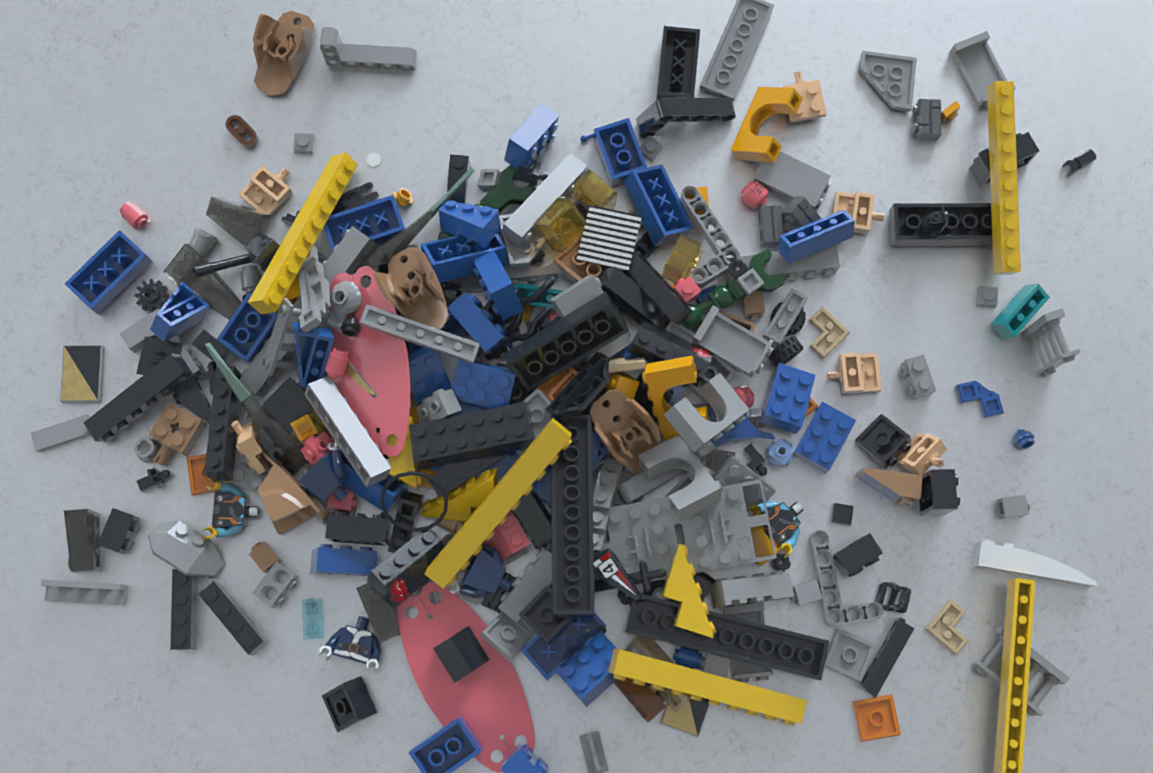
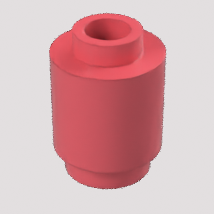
M126 202L120 208L121 217L134 229L146 226L148 215L136 204Z
M333 348L325 367L328 376L333 378L344 376L349 360L348 351L341 348Z

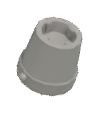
M195 227L188 249L205 257L218 238Z
M142 438L135 443L134 450L141 461L151 464L155 463L152 459L161 444L152 438Z

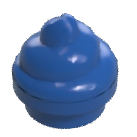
M1018 429L1015 443L1020 449H1027L1034 445L1035 437L1030 431Z

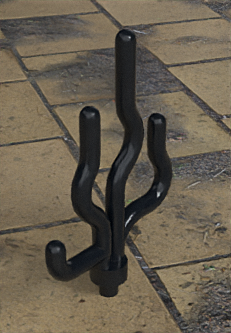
M550 277L534 294L521 299L520 303L523 309L527 304L539 300L555 284L556 279ZM545 307L532 320L529 330L525 334H512L520 326L523 318V311L516 314L514 321L505 329L507 331L505 336L508 340L492 354L486 353L485 358L489 361L493 357L499 358L503 352L505 353L511 349L509 346L513 342H523L535 335L538 325L550 314L551 309Z

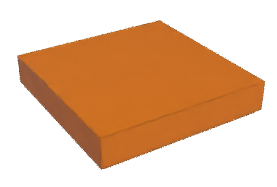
M206 454L186 457L191 495L196 496L218 491L217 489L208 490L206 488L207 486L213 488L215 485L213 481L208 480L210 478L204 473Z
M893 695L852 701L860 742L901 735Z

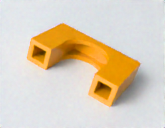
M758 87L731 148V152L739 160L776 162L782 146L774 137L758 136V132L763 122L774 114L797 113L803 98L795 88Z
M693 356L646 364L645 372L642 373L643 381L649 387L647 390L648 398L654 404L652 406L653 415L658 418L657 427L660 434L662 433L664 440H670L679 434L664 416L672 406L666 402L663 395L671 387L696 382L697 370ZM707 406L695 408L703 418L710 421Z

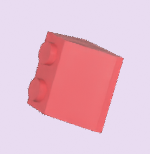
M511 509L506 514L508 516L506 521L501 526L497 525L494 528L495 533L489 541L484 540L486 544L498 550L503 561L531 546Z

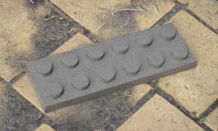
M763 0L736 1L702 79L700 89L723 98H732V101H734L772 13L774 4Z

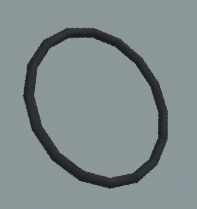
M408 471L399 473L386 482L381 491L380 505L384 515L393 525L403 530L420 532L429 530L442 521L447 513L448 497L444 487L435 478L423 472ZM409 475L422 476L434 482L441 490L444 498V509L438 520L429 526L420 528L406 527L396 522L388 514L384 504L385 492L392 482L400 477Z

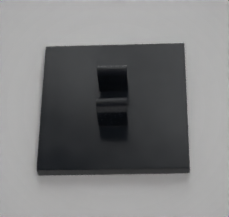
M145 336L136 374H146L171 353L181 355L183 344L172 341L163 342L161 339Z

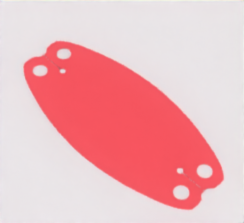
M369 266L358 268L353 275H349L346 272L337 274L330 287V293L336 284L343 281H351L359 287L362 294L361 307L355 313L348 316V318L355 316L359 323L366 304L397 315L393 304L385 298L374 278L376 272ZM365 275L371 278V285L367 288L361 286V278ZM362 325L356 337L346 336L342 331L328 326V328H331L334 336L331 351L335 347L348 351L349 361L378 396L373 398L346 373H344V376H339V378L330 377V379L337 385L342 397L346 398L351 410L357 414L359 422L367 429L372 441L378 445L380 453L382 455L386 454L389 457L399 455L405 444L410 412V371L405 340ZM376 428H380L379 434L376 432ZM391 434L396 435L398 438V442L394 447H390L387 444V437Z
M435 582L426 584L422 587L420 594L415 597L410 596L398 606L397 615L405 654L414 679L425 701L440 723L445 726L462 714L484 747L482 752L474 758L495 772H503L500 769L505 758L515 749L514 739L518 735L525 736L527 739L526 745L534 751V728L522 685L511 661H507L480 636L488 627L483 620L456 594L449 592V589L446 587L444 589ZM434 591L439 592L442 596L441 601L438 604L431 603L429 600L430 593ZM408 606H415L417 608L418 614L415 618H408L406 616L405 610ZM429 614L433 615L432 619L428 618ZM469 626L490 660L454 683L433 648ZM501 734L504 735V739L502 740L499 739V735ZM494 750H500L503 753V759L499 763L493 762L490 758Z

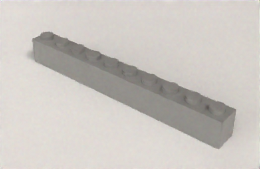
M353 226L344 233L342 241L333 248L328 260L322 263L324 278L329 282V289L337 274L346 272L349 275H353L376 244ZM301 293L294 308L302 309ZM291 316L289 326H293L292 322L300 323L298 316ZM286 333L283 343L294 344V334ZM270 338L264 342V347L253 357L251 365L242 372L239 380L248 390L260 397L266 394L284 369L275 368L273 375L268 376L262 368L261 362L263 357H265ZM280 350L277 360L290 361L295 352Z

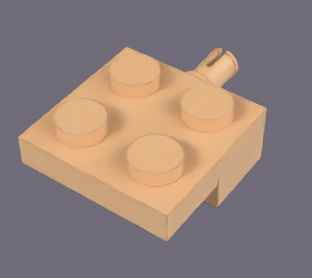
M795 72L796 83L783 87L795 88L803 99L797 113L788 114L789 122L826 117L827 112L819 80L803 81L802 72Z
M262 165L250 177L251 182L240 192L239 196L268 220L293 193L290 187L283 182L290 172L283 168L278 175H275Z
M836 191L832 214L845 210L855 220L854 233L867 235L870 231L872 220L882 222L884 220V214L873 212L875 195L861 192L851 194Z
M877 353L840 354L838 357L839 370L827 372L828 380L839 379L842 394L882 391Z
M238 420L234 421L231 426L237 433L238 444L236 447L241 455L245 454L251 470L255 469L258 475L265 472V459L261 454L262 444L254 436L258 432L252 421L243 426L240 425Z
M918 433L911 440L912 446L910 450L905 454L902 452L898 456L896 465L912 473L923 475L932 465L938 468L944 466V461L939 458L947 448L941 439L928 433L926 435Z

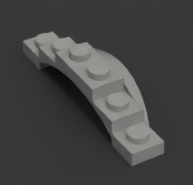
M314 246L311 248L298 272L302 305L301 315L298 318L300 320V328L305 333L316 328L321 323V319L326 315V311L330 307L329 282L324 278L323 265L318 261V250Z
M610 452L607 458L605 457L604 462L592 473L593 551L598 554L602 552L606 539V529L614 494L622 471L626 468Z

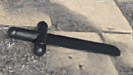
M640 561V571L628 574L635 585L642 583L643 590L648 593L651 591L650 580L665 577L666 570L659 569L648 572L647 563ZM601 579L595 580V593L616 589Z

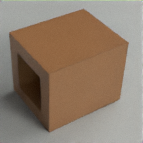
M755 291L741 299L744 319L749 318L750 321H755L763 317L765 308L762 292Z
M265 541L256 543L249 553V556L264 573H268L276 561L282 562L281 558Z

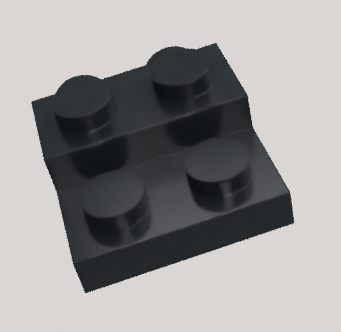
M880 414L855 439V443L869 453L871 458L884 469L888 466L893 467L898 461V456L902 452L904 454L907 453L912 446L911 436L883 414Z

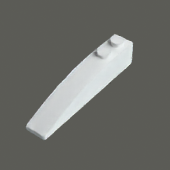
M982 540V542L977 543L975 546L973 567L1085 587H1093L1097 584L1096 581L1059 561L1034 552L1014 548L1013 544L1002 543L1001 546L995 545V541Z

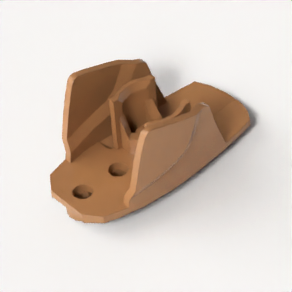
M289 11L283 13L277 21L262 13L259 15L253 36V51L258 66L254 82L267 96H277L286 93L299 72L309 51L314 33V23L309 16Z
M408 247L392 256L388 263L389 274L376 272L374 278L385 298L407 319L442 330L449 319V312L439 280L425 253L419 248ZM410 273L415 274V277L413 279H411L412 274Z
M608 390L591 403L589 413L595 426L594 429L614 458L619 463L624 464L634 475H638L643 472L639 467L638 455L659 445L658 442L661 440L660 431L648 412L634 399H629L619 390ZM607 400L608 407L602 405L603 401ZM615 415H618V418L616 420H613V417Z
M266 450L262 451L261 454L265 459V463L271 470L257 490L277 534L280 535L305 523L313 516L323 525L326 524V518L329 513L314 496L308 495L304 486L278 461L274 462Z

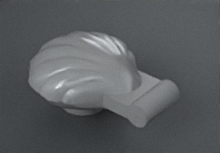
M343 281L336 284L330 293L332 311L327 320V325L342 331V322L361 307L362 294L359 287L353 282Z

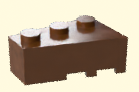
M626 677L625 681L617 679L614 682L616 687L647 723L667 707L663 703L665 699L658 691L655 693L650 688L652 684L645 682L644 686L632 683L633 679Z

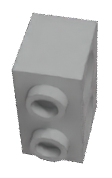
M276 561L252 594L271 608L279 607L286 598L284 595L287 591H291L297 585V578L299 576L282 563ZM282 573H286L288 576L287 581L284 583L279 582V576ZM269 589L275 590V596L272 599L267 598V591Z

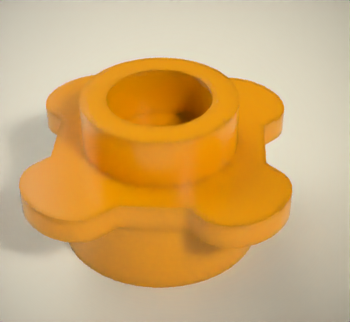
M404 188L392 194L395 201L403 207L413 203L412 194Z

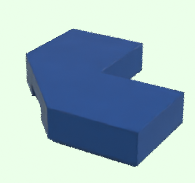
M971 381L955 386L960 404L979 400L984 418L1004 413L999 394L990 391L979 382Z

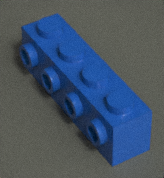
M841 210L780 235L779 254L790 264L853 238L855 220L845 210Z

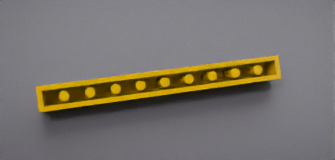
M995 81L987 86L994 275H1013L1021 272L1014 81Z
M346 152L331 156L251 295L248 303L260 314L277 311L355 172L358 164Z
M552 418L427 567L425 575L443 589L447 584L451 586L458 577L456 575L460 569L463 571L470 563L468 559L480 552L483 547L481 544L484 540L489 541L494 535V528L497 525L501 526L508 518L506 514L510 509L514 511L520 504L519 499L523 494L525 496L528 495L532 490L533 486L531 484L536 479L539 481L546 473L544 469L547 465H553L559 457L557 455L561 449L565 450L572 442L570 440L571 432Z
M1008 579L994 773H1022L1035 580Z
M617 648L613 650L608 672L614 674L613 678L625 681L626 677L632 678V683L642 686L647 682L652 684L651 688L663 691L664 687L671 689L670 693L682 696L683 692L690 694L689 698L701 701L703 697L709 699V704L720 706V703H725L728 709L739 711V707L744 708L747 714L757 716L758 713H762L765 719L773 721L776 720V717L783 719L782 723L794 726V722L802 724L807 703L805 699Z

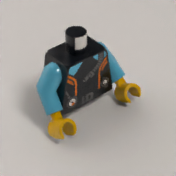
M216 482L213 488L207 486L208 490L217 489L218 491L214 493L212 527L208 526L203 529L204 531H210V536H204L203 538L206 540L214 536L215 538H228L237 534L243 527L248 525V518H259V506H249L250 500L245 497L243 491L234 485Z
M777 501L766 502L772 537L779 546L777 552L783 550L785 552L784 558H786L792 552V548L797 543L800 534L799 525L801 522L796 516L804 510L798 502L788 507L784 502L779 504ZM763 502L751 506L747 509V512L751 511L753 516L765 514ZM762 525L766 530V535L769 537L767 525Z

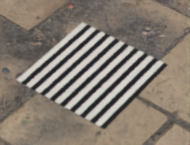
M590 205L577 259L629 270L642 216Z

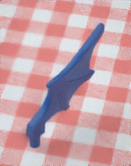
M711 407L708 411L710 421L716 422V415ZM745 413L744 416L746 418L737 425L734 422V427L727 433L722 431L724 435L715 442L712 440L717 448L727 442L738 439L763 438L775 440V437L772 433L763 432L754 427Z

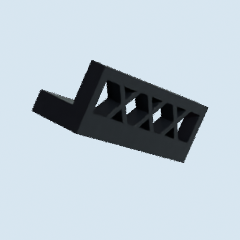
M901 617L894 620L867 668L862 681L857 686L873 697H877L915 629L905 623L906 620Z

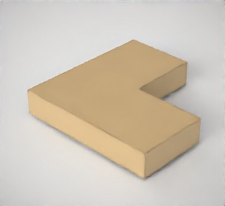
M823 306L809 319V322L822 333L809 347L822 359L850 333Z
M623 355L608 358L609 373L646 368L644 357L624 359Z
M949 599L924 629L956 656L969 641L954 628L966 612L952 599Z

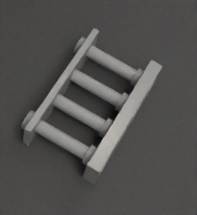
M283 298L282 304L278 308L276 323L265 357H263L261 362L262 368L268 376L273 375L275 368L297 370L296 362L277 360L280 350L295 352V344L283 343L286 333L293 334V326H289L291 316H300L302 310L294 308L287 298ZM330 307L318 326L328 328L327 320L332 311Z
M1063 308L1044 314L1020 333L1023 340L1030 338L1036 347L1043 365L1041 369L1036 371L1037 375L1044 373L1047 376L1055 373L1056 368L1064 363L1075 360V356L1081 352L1080 349L1070 351L1059 323L1060 319L1066 316Z
M999 627L995 632L999 637V642L984 662L973 661L971 664L976 668V673L984 678L985 676L988 677L999 687L1001 673L997 676L989 668L1003 650L1004 627ZM1031 648L1029 683L1037 672L1041 671L1047 675V681L1031 702L1027 700L1026 713L1031 716H1042L1044 712L1037 708L1054 684H1066L1069 677Z

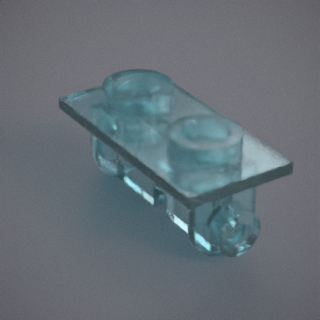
M322 598L302 600L303 640L323 638Z

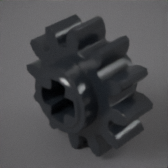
M150 279L149 284L142 281L144 287H136L140 291V293L134 295L137 299H140L136 304L142 306L145 312L148 309L151 312H154L155 308L161 309V305L166 303L165 298H170V295L166 293L168 291L166 285L163 286L160 280L155 283L153 279Z

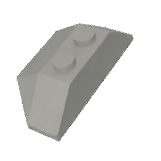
M181 521L160 523L148 534L153 555L185 575L214 578L225 566L213 542L209 539H204L203 535Z

